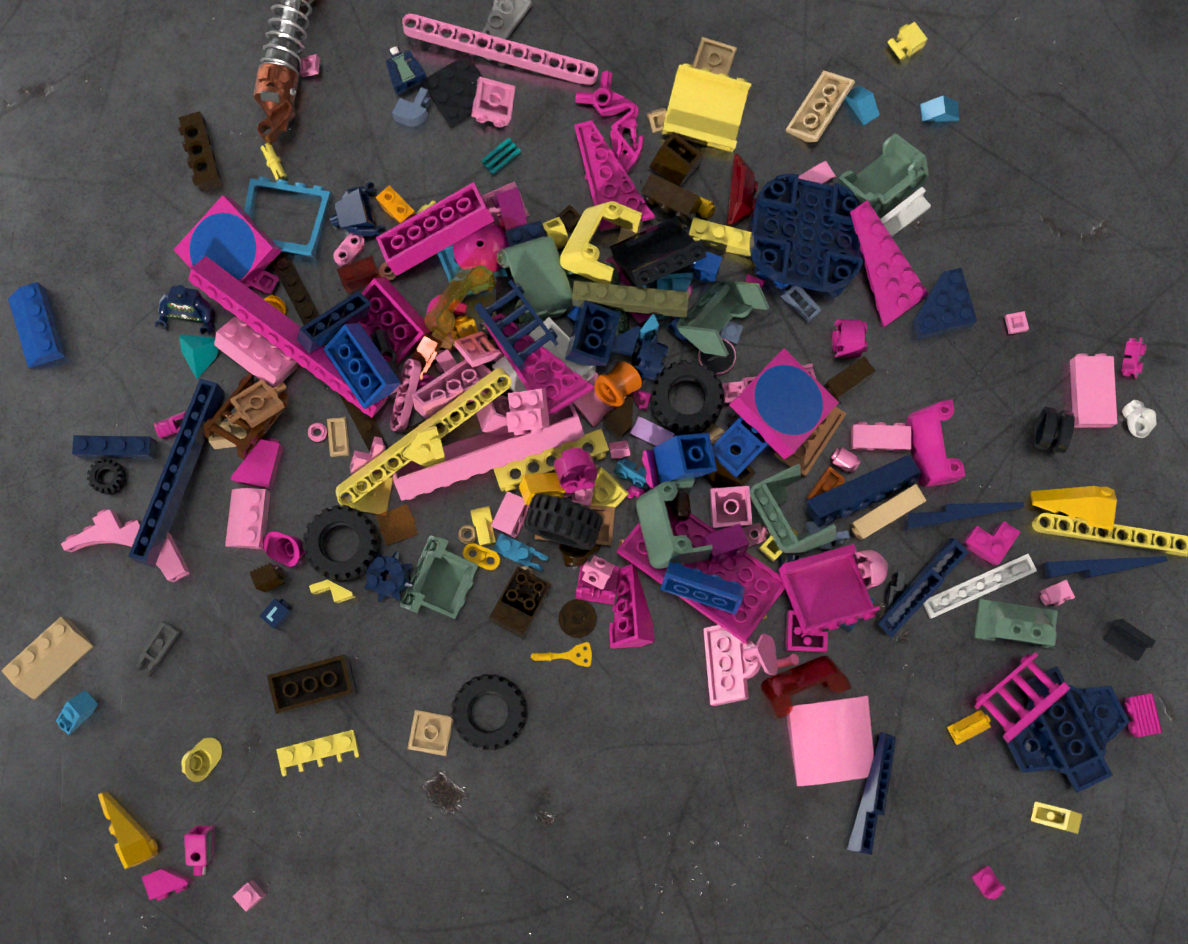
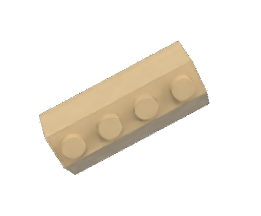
M60 617L1 671L14 686L35 700L94 646L70 618Z

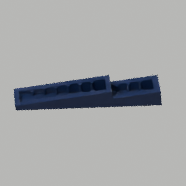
M1024 502L946 504L942 507V512L907 513L904 515L905 531L1018 510L1024 507Z
M950 538L877 622L890 637H893L945 582L944 578L969 553L957 539Z
M1167 556L1056 561L1044 563L1043 568L1046 579L1084 571L1086 578L1158 564L1168 560Z
M883 732L880 734L847 850L872 855L878 815H885L896 741V737Z

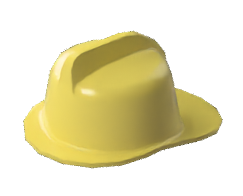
M209 737L202 739L191 751H188L183 756L182 772L186 774L188 779L193 782H200L218 764L222 755V746L219 741Z

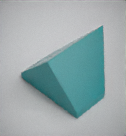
M180 334L181 352L195 378L198 379L219 355V349L214 345L215 338Z

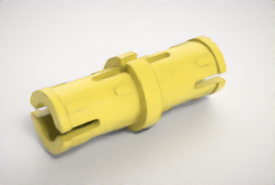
M266 143V148L264 145L261 146V150L267 160L266 164L271 168L276 181L277 179L283 180V178H287L281 165V159L277 157L272 143Z

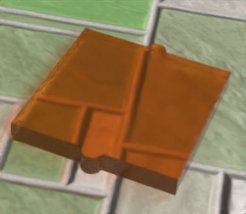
M408 504L376 515L380 527L379 532L382 533L386 545L418 534L414 523L415 518L412 517Z

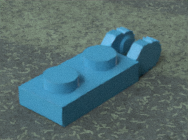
M502 533L492 550L523 566H529L540 572L544 568L539 564L531 562L533 555L543 561H547L549 558L536 551V549Z

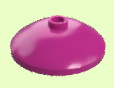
M489 223L454 243L453 253L457 264L465 272L475 276H487L502 268L497 261V254L501 249L509 247L504 231L494 223ZM479 242L484 243L482 247L477 246Z

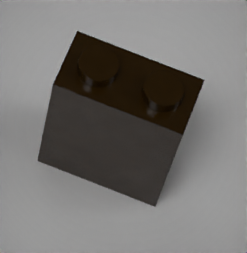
M863 356L828 380L824 388L839 401L867 382L875 373V369L866 357Z

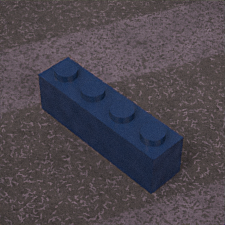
M357 291L301 327L297 341L309 354L329 342L345 324H356L367 317L371 303L360 291Z
M73 435L72 454L79 458L155 459L157 441L150 436Z

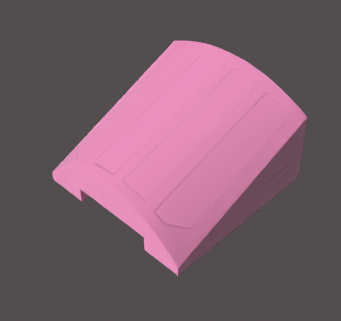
M868 696L785 707L797 786L833 783L868 777L874 758Z

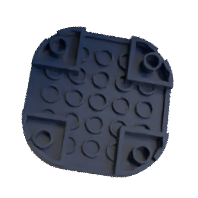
M782 174L767 182L755 201L750 234V254L757 268L765 276L776 282L821 292L836 291L848 285L858 274L863 263L858 234L855 232L850 211L860 205L859 201L854 197V192L838 183H834L831 186L800 179L799 174Z

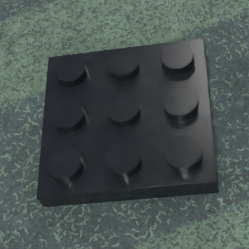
M469 54L462 56L421 80L423 87L428 90L430 98L449 128L472 115L478 79L483 77Z

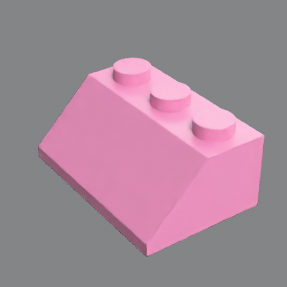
M253 488L232 489L226 547L264 550L263 541L266 536L271 494L269 491Z

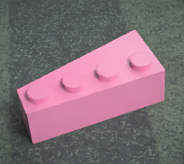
M466 359L412 394L415 410L426 420L491 373V371L484 364L472 367ZM485 388L481 394H483L485 390L489 391V388Z

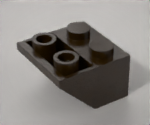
M673 132L663 143L649 167L665 180L681 187L701 164L703 154Z
M731 446L730 452L733 455H739ZM715 459L717 471L703 475V478L713 488L744 486L754 477L756 472L748 465L735 478Z

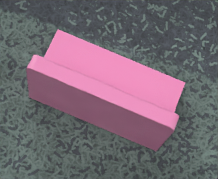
M507 492L491 526L517 539L524 524L529 505H525L522 497Z

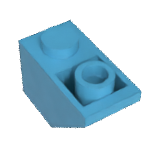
M84 690L66 702L56 720L58 726L70 735L93 714L98 703Z

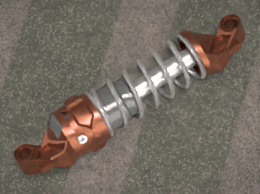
M277 0L283 4L271 6V10L282 18L273 17L268 20V23L280 31L274 30L266 33L267 38L271 41L263 46L266 53L265 57L260 59L261 64L256 74L257 79L253 99L268 115L257 126L259 135L266 143L274 142L282 131L287 132L289 122L296 115L294 102L299 81L297 68L302 65V60L299 56L304 52L302 42L307 39V34L304 30L309 26L307 16L312 13L310 3L313 0ZM307 5L308 12L306 14L299 11L300 6ZM274 8H284V11L280 13ZM304 18L306 25L304 27L296 24L297 19ZM272 21H281V26L273 24ZM302 31L303 38L301 40L295 38V32ZM269 34H278L279 36L273 38ZM297 44H299L301 47V51L299 53V47L297 46ZM266 130H271L270 133L264 134Z

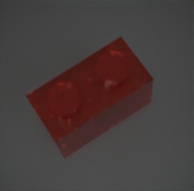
M372 255L337 269L343 287L347 292L369 284L374 278L381 277Z

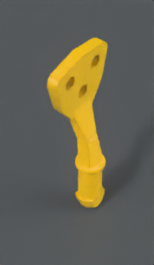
M585 642L576 645L568 652H535L530 658L535 662L551 661L560 658L569 659L576 665L589 667L592 660V651L590 644Z

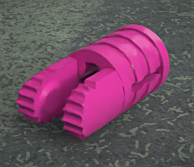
M186 411L155 422L154 427L158 437L162 439L177 433L180 426H177L176 420L183 419Z

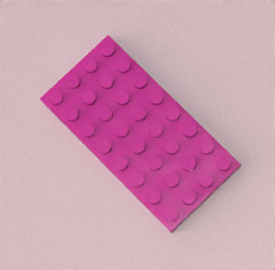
M670 501L665 502L673 536L683 535L688 537L692 548L702 547L704 535L716 532L715 529L692 513L690 514V519L686 521H675L672 516ZM639 522L617 549V553L662 584L667 568L657 569L650 564ZM746 552L739 557H735V555L728 557L726 561L717 563V561L710 563L708 559L683 564L684 567L696 568L705 574L718 575L723 580L729 582L736 581L741 586H744L743 600L736 615L683 597L680 598L745 644L782 594L785 586L778 573Z

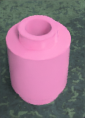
M843 447L840 449L836 448L831 455L832 463L847 473L851 472L853 474L861 462L857 459L858 456Z

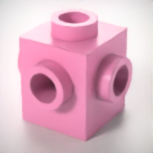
M594 555L591 561H586L582 569L585 572L582 580L603 590L615 565Z

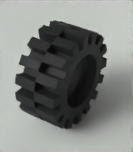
M103 458L100 459L101 461H95V465L91 464L90 466L92 468L91 471L88 470L87 472L90 474L87 477V480L90 481L89 485L94 490L106 495L116 493L115 490H121L120 486L125 484L123 479L126 480L123 467L111 459L106 460ZM109 469L113 472V479L111 482L104 484L100 480V475L104 470Z

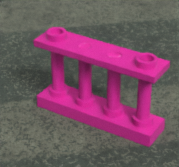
M1036 652L1032 656L1027 654L1020 660L1022 664L989 693L983 692L976 698L975 708L978 710L982 705L987 708L1005 728L1004 731L1006 733L1003 738L1008 743L1070 689L1065 682L1060 686L1055 684L1034 663L1038 657ZM1028 667L1049 689L1050 695L1046 698L1040 697L1019 673ZM1011 680H1014L1035 702L1034 705L1036 707L1031 711L1025 710L1004 686ZM998 692L1020 715L1019 718L1021 720L1016 724L1011 723L989 699Z

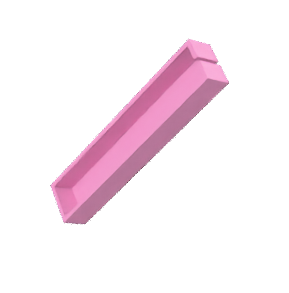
M571 403L549 416L550 427L543 428V432L531 433V430H526V434L515 436L514 432L501 436L482 432L442 446L445 462L426 468L411 460L393 474V481L401 501L413 499L422 493H430L442 486H450L453 482L459 480H467L476 474L487 473L490 469L496 467H504L510 462L521 461L527 456L541 454L544 450L558 448L564 443L579 440L585 435L573 404Z

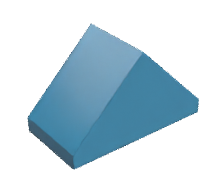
M860 85L849 91L845 99L863 125L879 117L880 114L871 91Z
M944 95L920 105L922 123L958 121L960 119L958 102Z

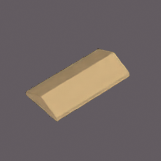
M823 71L789 123L786 131L804 142H817L855 84V80Z

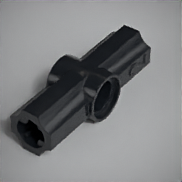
M381 329L371 333V340L381 355L391 359L387 363L401 382L400 385H402L403 380L397 365L396 353L392 349L387 331Z

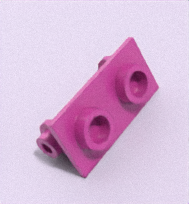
M1140 337L1139 342L1135 338H1129V341L1126 342L1125 356L1132 357L1131 359L1124 358L1121 369L1123 376L1129 377L1131 374H1134L1135 379H1137L1138 373H1142L1143 362H1140L1141 355H1145L1146 344L1143 343L1142 337Z

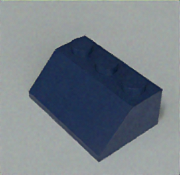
M585 300L578 309L565 360L582 366H606L621 313Z

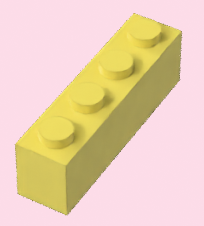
M693 217L689 236L695 241L702 240L705 247L752 258L749 247L751 232Z

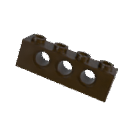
M198 111L178 117L180 121L178 129L181 136H184L185 141H182L185 152L189 154L187 163L189 168L193 169L194 175H191L194 185L198 186L201 191L222 186V179L204 116ZM193 133H198L195 137H191ZM203 149L200 154H196L197 150ZM203 166H207L206 170L200 171Z

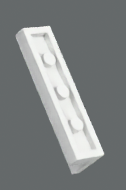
M923 187L880 219L891 237L895 236L931 207L923 197L926 191Z

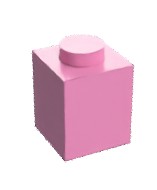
M252 880L247 882L232 897L245 911H248L266 894Z

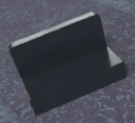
M1123 619L1115 620L1104 638L1105 641L1136 661L1141 658L1146 648H1152L1156 642Z

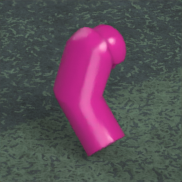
M634 485L626 489L629 493L627 496L629 499H632L634 496L639 498L646 493Z

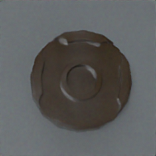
M574 599L568 601L559 612L558 621L566 635L572 638H582L588 636L594 630L597 623V615L590 603Z

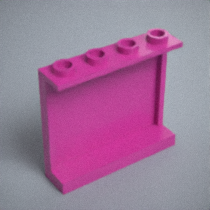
M854 544L784 563L780 567L779 573L804 635L811 633V636L822 633V630L827 628L831 631L839 628L840 624L843 623L851 625L858 622L857 619L860 618L868 620L875 617V613L880 610V606H873L853 557V554L857 551Z

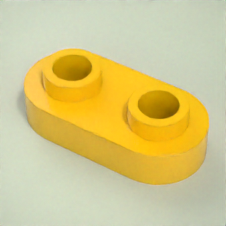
M470 543L463 549L464 559L477 564L481 568L495 570L500 565V557L495 551L475 543ZM472 550L477 552L475 557L470 556ZM489 558H494L493 564L487 563Z

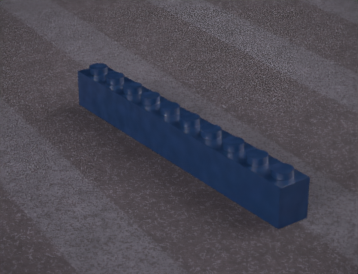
M199 379L128 557L137 563L151 567L156 565L205 442L204 425L208 419H212L215 416L224 394V390L218 383Z

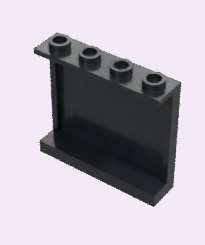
M673 217L610 246L614 261L637 288L707 257L702 240L695 241L682 229L678 217Z

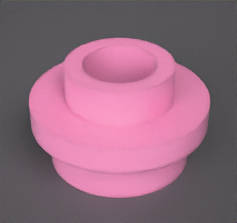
M314 423L308 429V436L311 440L320 442L326 438L327 429L321 423ZM321 430V434L316 436L315 431Z

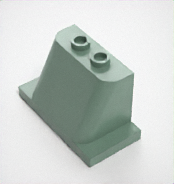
M430 535L410 581L413 583V586L407 587L399 607L418 613L422 605L455 619L460 607L466 601L465 595L468 589L473 585V577L478 565L446 551L445 548L448 540Z
M978 599L974 638L995 641V638L1032 643V647L1053 650L1056 642L1058 611Z

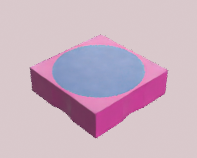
M224 195L220 197L173 249L190 268L207 256L247 287L282 251L264 231L260 230L253 223L250 216L233 198Z
M783 348L729 406L749 425L754 427L783 459H786L800 447L839 402Z

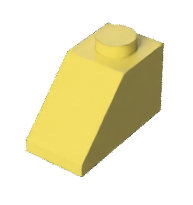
M1035 801L1031 821L1078 834L1082 814Z

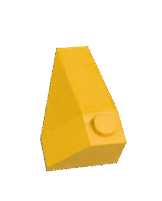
M1087 486L1031 491V500L1034 506L1054 513L1064 512L1069 515L1068 518L1075 520L1077 517L1086 520V524L1092 527L1113 530L1117 503L1114 489Z
M108 792L98 794L104 815L108 820H111L109 830L117 838L118 843L114 845L124 869L137 866L158 855L156 841L151 839L150 835Z

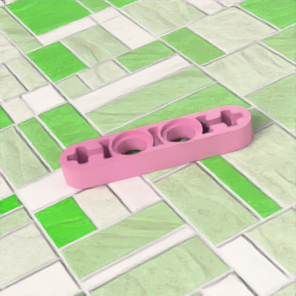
M407 359L404 363L401 374L403 384L398 386L390 420L392 431L403 433L408 427L413 406L412 394L416 392L421 372V363L418 360Z

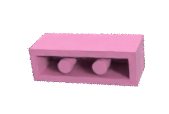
M856 422L850 428V450L908 452L911 450V426H906L905 423H895L894 426H888L884 422H877L875 425H867V422Z

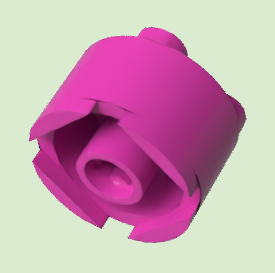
M837 319L834 323V326H837V330L832 332V350L837 352L834 356L837 358H860L862 353L867 351L868 345L867 341H865L867 323L861 320Z
M572 448L561 453L562 457L559 460L556 458L554 468L560 485L565 489L566 493L594 487V481L598 473L588 451L585 452L582 448Z

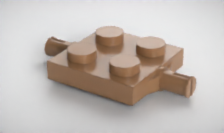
M261 379L230 399L232 405L236 408V412L227 417L228 421L232 424L239 418H242L251 428L260 424L285 408L277 394L287 389L286 385L282 382L272 388Z

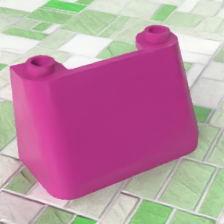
M953 400L932 404L912 412L907 417L906 424L911 426L912 459L921 471L918 484L922 487L953 484L965 477L963 463L957 458H946L940 422L948 420L953 416Z

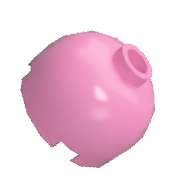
M874 550L856 552L854 559L866 589H872L882 584L886 579L888 563L883 556Z

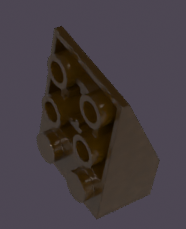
M517 566L493 609L489 621L524 639L552 584Z

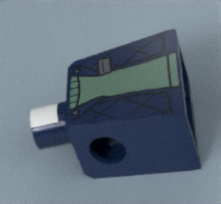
M398 46L389 50L392 58L387 59L386 64L396 95L421 84V80L427 78L424 69L409 50L401 53Z

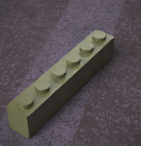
M574 281L572 304L573 306L580 307L586 300L610 310L687 318L689 292Z

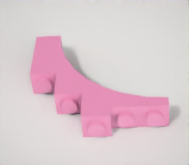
M104 509L99 511L96 517L92 518L95 526L89 525L83 529L82 533L68 536L61 545L64 551L73 552L85 546L100 543H116L132 547L142 522L130 520L123 527L115 511ZM168 532L156 565L161 569L168 581L175 582L190 574V571L171 534Z

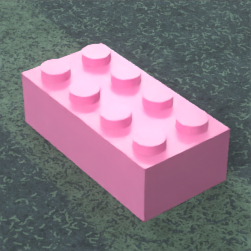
M237 316L216 332L214 345L259 380L263 379L272 388L281 384L298 369L299 363L287 356L281 349L271 344L245 322L239 320Z

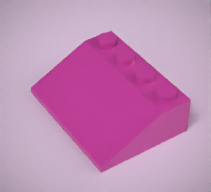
M386 277L374 278L362 292L364 297L371 303L368 316L358 323L361 324L369 337L371 333L377 330L387 331L392 349L396 353L397 365L399 366L416 351L425 333L431 335L433 329ZM383 357L386 360V362L391 361L389 357Z

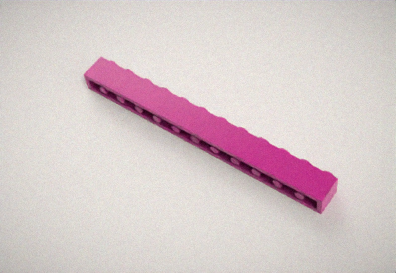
M207 256L191 268L188 280L194 286L201 289L210 298L221 304L223 308L229 310L239 320L245 322L255 332L261 334L271 344L277 346L287 356H290L302 367L313 373L316 378L329 385L332 390L345 397L348 402L357 406L363 413L372 418L385 404L388 396L363 409L323 350L325 345L309 354L297 341L300 326Z

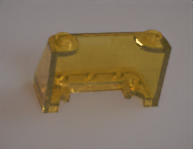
M482 265L462 267L426 314L424 320L426 327L450 345H453L455 340H457V336L454 334L456 320L453 312L470 290L477 295L483 290L491 293L496 287L494 273Z

